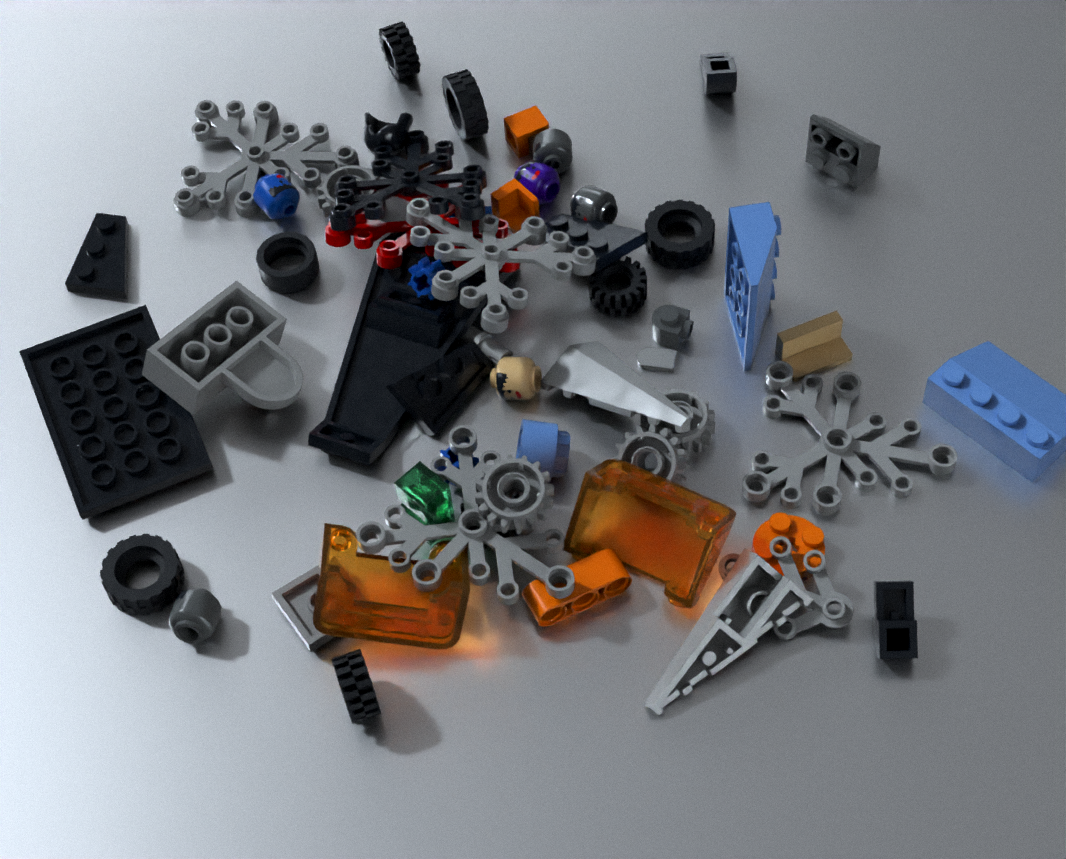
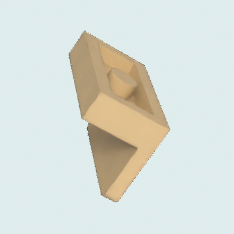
M837 310L777 333L775 355L779 361H785L792 366V381H800L808 374H817L852 360L853 354L841 338L843 319Z

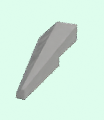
M599 341L569 345L541 380V389L549 391L554 388L563 389V396L568 398L575 397L576 393L587 398L590 405L628 417H632L635 414H643L647 416L648 423L653 425L660 424V420L674 426L675 431L678 433L690 431V416Z
M744 548L644 704L658 715L664 712L662 708L680 695L686 696L693 691V685L708 674L712 676L758 643V637L773 626H781L787 621L785 617L800 606H808L813 599L790 579L782 576L758 554Z

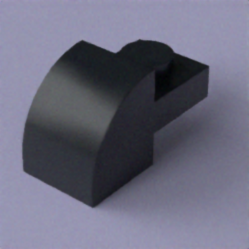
M730 53L700 55L704 95L735 93L737 70L734 58L730 57Z
M873 581L874 617H872L874 645L878 658H918L913 581Z

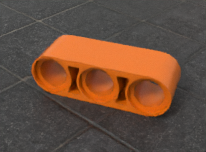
M605 549L566 566L572 570L575 578L574 591L568 597L557 599L550 596L546 591L545 583L539 579L530 582L523 589L522 596L538 625L545 627L623 593L631 585L632 578L614 549ZM556 583L554 585L556 588L566 586L564 583Z

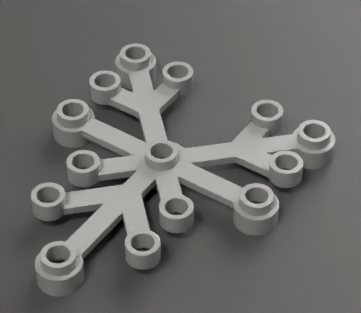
M203 100L198 103L195 109L197 123L191 128L194 139L198 142L229 140L242 152L241 159L221 172H199L196 166L183 168L181 176L186 186L201 185L193 190L188 188L180 189L174 197V205L179 215L190 217L198 213L201 207L199 200L206 196L209 208L219 210L226 205L225 192L228 181L246 171L243 190L237 193L234 204L239 216L244 218L254 217L261 210L253 197L255 185L261 171L265 174H282L291 182L289 170L285 167H277L274 163H284L303 180L305 187L316 188L321 184L319 170L313 167L308 168L303 163L335 164L336 169L348 165L359 166L358 154L356 150L347 145L339 147L336 152L308 151L317 144L324 143L329 139L328 127L323 123L312 125L310 135L287 150L277 151L288 143L296 142L300 134L296 124L286 123L280 128L281 134L266 143L269 128L275 126L279 121L277 108L269 101H261L255 106L253 115L256 129L253 143L251 144L239 133L241 119L245 116L244 105L241 101L234 100L226 105L227 122L220 116L216 104L210 100Z
M412 199L406 207V221L411 226H414L410 233L411 244L417 247L435 245L434 258L436 260L440 259L441 262H449L451 260L468 261L454 271L441 270L437 272L432 279L431 293L436 299L442 301L455 299L458 295L460 282L480 270L485 272L486 282L478 287L466 286L461 289L460 304L466 308H475L479 306L480 301L487 298V306L482 310L481 327L489 333H502L508 328L509 312L501 304V299L506 301L509 307L515 310H522L528 306L529 293L525 289H510L499 281V270L502 269L505 263L536 264L552 274V277L558 281L569 280L572 273L579 276H588L595 270L596 256L589 247L579 246L572 253H559L567 250L569 236L561 231L552 232L549 236V242L534 252L512 251L523 243L536 246L545 242L547 226L540 217L531 216L526 218L521 225V230L496 244L499 220L496 216L487 214L479 219L478 229L482 233L483 243L473 238L472 221H465L460 218L458 206H455V216L458 218L459 228L440 216L431 214L429 203L426 199ZM430 225L443 234L430 233V230L425 226ZM454 246H463L467 249H454Z
M774 361L767 366L766 384L774 391H781L788 400H784L777 395L767 396L763 401L764 415L772 419L780 417L782 413L804 417L821 437L819 446L797 458L771 455L765 450L756 451L752 455L751 461L753 471L744 476L742 493L750 502L760 503L770 495V489L787 480L786 486L781 490L780 502L787 509L797 508L801 504L802 499L800 485L803 471L826 458L823 483L814 489L812 498L814 509L822 515H831L840 508L842 493L837 487V480L841 461L855 475V485L860 491L871 492L876 488L877 473L867 468L857 455L869 457L891 482V493L897 498H906L911 494L913 480L908 475L903 474L892 461L928 466L934 474L940 476L949 474L955 469L958 455L956 450L948 444L934 445L929 452L894 446L903 440L915 441L919 438L922 426L915 418H906L901 422V425L883 434L887 419L882 413L872 412L867 415L864 421L847 429L851 401L859 396L861 389V379L855 373L841 372L834 378L833 394L838 400L833 427H831L815 409L817 396L821 394L823 380L819 375L808 374L803 378L802 392L804 394H802L792 382L793 368L789 363ZM808 384H816L817 387H809ZM769 405H776V406H778V408H776V409H771V408H769L768 406H769ZM871 422H878L881 425L874 426L871 424ZM911 427L916 431L910 432L907 431L905 428ZM868 434L874 436L883 434L871 442L859 440ZM765 460L767 464L761 465L756 461ZM937 461H942V462H945L946 464H941V463H938ZM869 478L872 480V482L866 483L863 482L861 479ZM904 484L907 486V488L901 489L896 485ZM758 488L761 491L756 492L752 491L751 489ZM788 494L795 495L797 498L788 499L785 496ZM827 500L831 502V504H825L821 501Z
M467 425L456 426L449 433L450 449L454 454L458 455L459 469L453 466L451 461L444 456L434 458L430 464L431 474L434 479L439 481L449 480L462 489L465 511L460 515L457 522L424 525L407 514L403 506L394 504L387 507L384 513L387 526L393 530H385L380 523L368 521L360 525L356 532L359 548L368 554H376L386 545L402 544L399 548L393 549L388 556L390 568L396 573H403L409 570L411 567V557L427 540L454 537L434 560L423 559L413 566V583L417 589L423 592H432L441 585L442 573L468 544L471 564L468 567L469 580L477 586L487 584L491 578L488 563L485 562L483 543L496 552L499 575L497 597L502 604L512 605L519 599V586L514 581L512 562L545 583L547 593L554 598L563 599L574 591L575 578L570 568L563 565L549 568L525 552L526 550L542 548L550 554L561 552L564 548V535L560 530L549 529L544 533L529 535L534 530L527 527L521 531L520 535L524 536L504 538L496 533L501 531V526L496 524L490 527L487 520L489 516L481 517L479 515L478 504H476L474 496L477 493L476 480L484 479L482 472L484 467L490 469L493 466L486 464L487 461L496 458L501 461V456L493 450L485 451L480 457V462L473 467L472 453L478 445L477 434L472 427ZM439 466L447 467L444 471L436 470ZM513 489L508 491L505 496L511 498L516 492L522 491ZM394 514L401 515V517L396 520L390 518ZM472 526L479 527L477 530H468ZM552 538L559 540L557 544H549L547 541ZM370 539L378 540L374 543H366ZM399 557L406 559L403 563L394 562ZM477 570L486 572L482 576H475L473 574ZM427 576L434 578L431 581H422ZM556 583H564L566 585L563 588L554 587ZM506 589H511L514 591V593L510 596L502 594V592Z

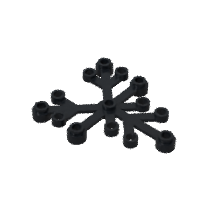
M421 130L410 131L406 134V141L404 142L405 153L408 155L407 160L393 155L391 146L383 145L374 149L375 160L371 163L372 173L376 177H384L386 179L358 181L354 175H344L337 179L338 183L335 185L336 192L334 193L336 205L331 208L329 213L331 229L334 231L353 229L357 225L355 215L363 211L365 218L368 220L382 218L384 216L383 201L399 193L405 197H413L422 193L432 196L428 200L431 214L441 215L448 212V203L459 207V215L462 220H479L486 214L484 200L480 198L482 190L487 187L486 172L482 170L480 165H468L463 168V173L437 175L453 168V142L448 140L439 141L435 144L434 152L421 158V155L429 151L428 137ZM434 163V165H432V166H430V167H428V168H426V169H424V170H421V169H423V168H425V167H427V166H429V165H431V164ZM390 166L401 169L403 172L392 169ZM462 183V187L441 188L436 186L438 184ZM383 189L375 194L362 195V191Z

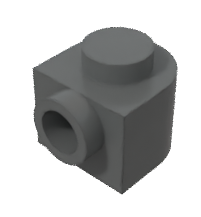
M674 305L658 307L652 315L653 340L660 346L678 351L683 339L688 340L693 330L694 321L690 320V310Z

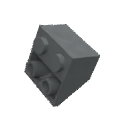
M813 114L809 121L805 162L833 176L838 181L857 189L877 169L881 146L829 118Z

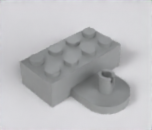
M235 281L148 348L142 371L144 377L192 415L226 387H229L245 401L256 407L270 410L281 409L289 406L298 398L303 384V372L300 365L292 356L278 346L287 319L238 281Z

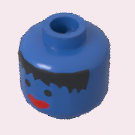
M279 173L264 175L255 185L254 201L270 219L288 218L296 212L300 201V193L284 175Z

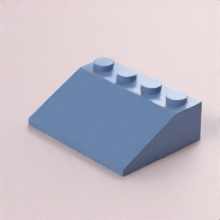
M770 202L729 207L724 298L744 371H749L752 368L769 315L770 300L775 299L772 279H777V268L774 258L779 257V245L776 236L781 235V222L779 215H773Z
M986 341L950 358L928 377L922 403L1033 483L1066 451V395L991 342Z

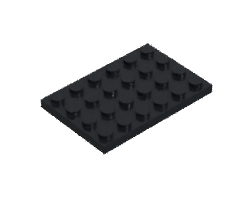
M146 305L19 351L82 520L214 469L192 414L142 375L147 349L160 340Z

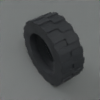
M465 69L443 76V96L458 136L465 141L488 133L487 111L480 89L472 73Z
M670 200L662 205L659 204L648 214V219L645 221L648 242L645 245L647 253L651 255L654 261L671 269H688L691 266L700 265V262L708 259V255L713 251L715 241V221L712 219V214L706 211L704 206L695 204L693 201ZM673 226H686L693 229L696 235L689 242L676 243L665 239L664 232L667 228Z
M142 534L140 536H129L124 541L122 539L114 548L107 552V557L102 561L103 567L100 570V577L103 587L112 604L116 605L118 610L123 613L124 611L128 612L129 615L136 616V614H142L147 616L150 613L162 611L164 607L170 606L174 602L175 597L181 593V586L184 585V569L175 548L173 549L172 544L168 540L165 541L158 535ZM149 560L159 566V578L152 585L142 589H134L126 583V572L134 564Z

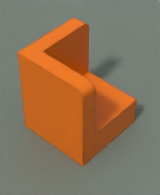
M536 105L503 118L505 140L518 159L530 155L528 137L549 129V122Z
M515 178L490 194L492 215L498 219L506 220L509 223L508 229L513 234L521 230V225L526 218L531 216L540 217L538 198Z

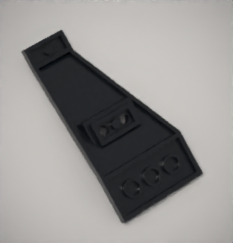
M406 232L391 233L382 241H395ZM413 244L403 251L402 265L394 269H385L378 266L375 255L325 419L309 433L308 445L321 449V451L327 454H336L351 459L358 464L370 465L386 449L409 416V413L385 386L455 349L487 303V298H485L475 308L462 306L460 304L461 289L466 286L478 287L486 282L485 272L480 270L460 282L458 295L455 299L442 301L435 298L430 300L428 294L418 298L412 286H408L412 276L408 271L409 268L415 264L418 265V261L424 257H428L430 263L437 261L433 256L426 254L425 246L417 247ZM452 260L441 262L446 270L454 271L459 268L452 264ZM499 271V281L503 283L514 272L505 273Z

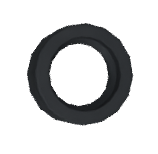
M297 232L275 234L263 241L257 250L256 262L262 282L269 289L282 293H292L310 285L318 275L319 262L313 242L305 235ZM286 254H299L306 258L300 266L288 271H277L269 267L275 259Z

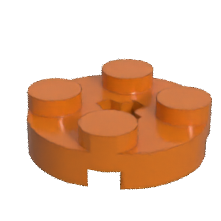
M783 512L773 514L755 532L752 552L758 554L784 576L778 560L771 555L769 545L775 537H786L794 545V548L798 550L797 552L792 551L791 555L801 579L806 576V580L813 577V574L805 569L803 558L811 550H818L825 554L823 531L804 518L787 515ZM784 543L777 544L774 551L782 554L783 547L781 545ZM812 557L808 561V565L813 568L820 566L822 560L818 557Z

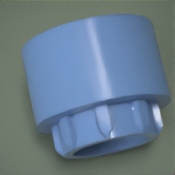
M522 419L516 458L521 459L525 455L527 456V461L532 464L536 461L540 462V472L548 471L550 481L552 477L561 478L564 476L570 451L569 433L558 430V424Z

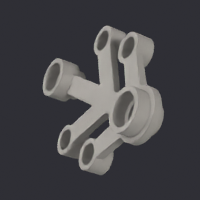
M783 536L772 539L769 545L770 552L778 560L784 577L790 579L813 599L806 606L813 609V611L794 619L788 616L785 617L787 620L785 623L791 624L792 630L788 634H782L778 630L779 627L774 626L776 636L781 640L788 641L793 639L796 633L820 624L830 629L845 627L853 617V604L845 594L835 592L825 569L826 559L824 554L818 550H811L803 558L805 569L814 576L821 595L819 596L805 589L791 555L792 545L789 539ZM779 543H784L788 546V549L785 553L778 554L774 551L775 546ZM727 554L720 560L718 570L723 580L729 573L726 570L727 565L730 562H736L740 556L739 554ZM812 557H818L822 560L820 566L813 568L808 565V561ZM831 604H838L842 608L841 612L837 615H831L827 610Z

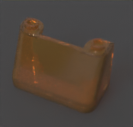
M608 459L585 472L564 539L563 551L572 554V557L579 561L599 551L614 549L624 566L664 583L663 593L668 597V601L672 605L691 609L700 598L730 533L736 512L718 501L631 463L618 459Z
M324 524L313 608V625L319 632L329 636L438 650L451 648L458 642L470 595L468 545L442 573L441 585L432 592H423L415 587L412 577V568L418 560H411V567L406 572L396 573L390 568L388 556L357 552L358 542L356 533L351 528L343 525ZM451 540L436 543L431 548L428 559L434 560ZM397 558L394 562L403 563L406 559ZM427 576L422 581H431L434 578Z

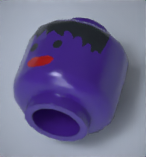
M529 160L515 171L514 178L538 198L539 205L553 201L559 194L561 184L558 172L543 162Z

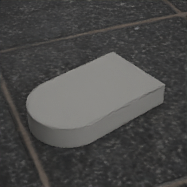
M643 348L637 353V364L644 370L673 373L676 350Z

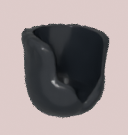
M366 112L364 114L363 141L367 150L374 155L376 147L387 145L392 147L393 155L401 152L406 141V134L413 123L412 115L402 113L397 123H387L376 119L369 112Z

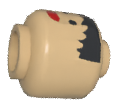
M503 357L498 361L496 368H493L490 373L491 387L496 388L498 396L504 400H530L535 392H539L541 388V368L536 366L535 362L528 357Z

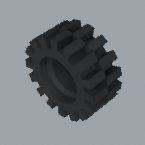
M401 21L379 29L381 49L384 52L385 61H387L388 68L391 70L393 77L399 80L419 73V55L416 53V45L413 43V37L410 35L406 24Z
M626 256L624 261H621L620 258L599 271L595 269L589 276V298L592 301L593 307L595 309L600 307V313L602 314L609 310L612 317L616 316V312H621V317L627 316V310L632 314L637 312V306L642 308L644 300L647 298V275L645 268H640V263L637 260L631 264V257ZM613 282H623L630 285V287L624 290H611L606 286Z
M358 649L331 658L352 724L381 714L361 650Z

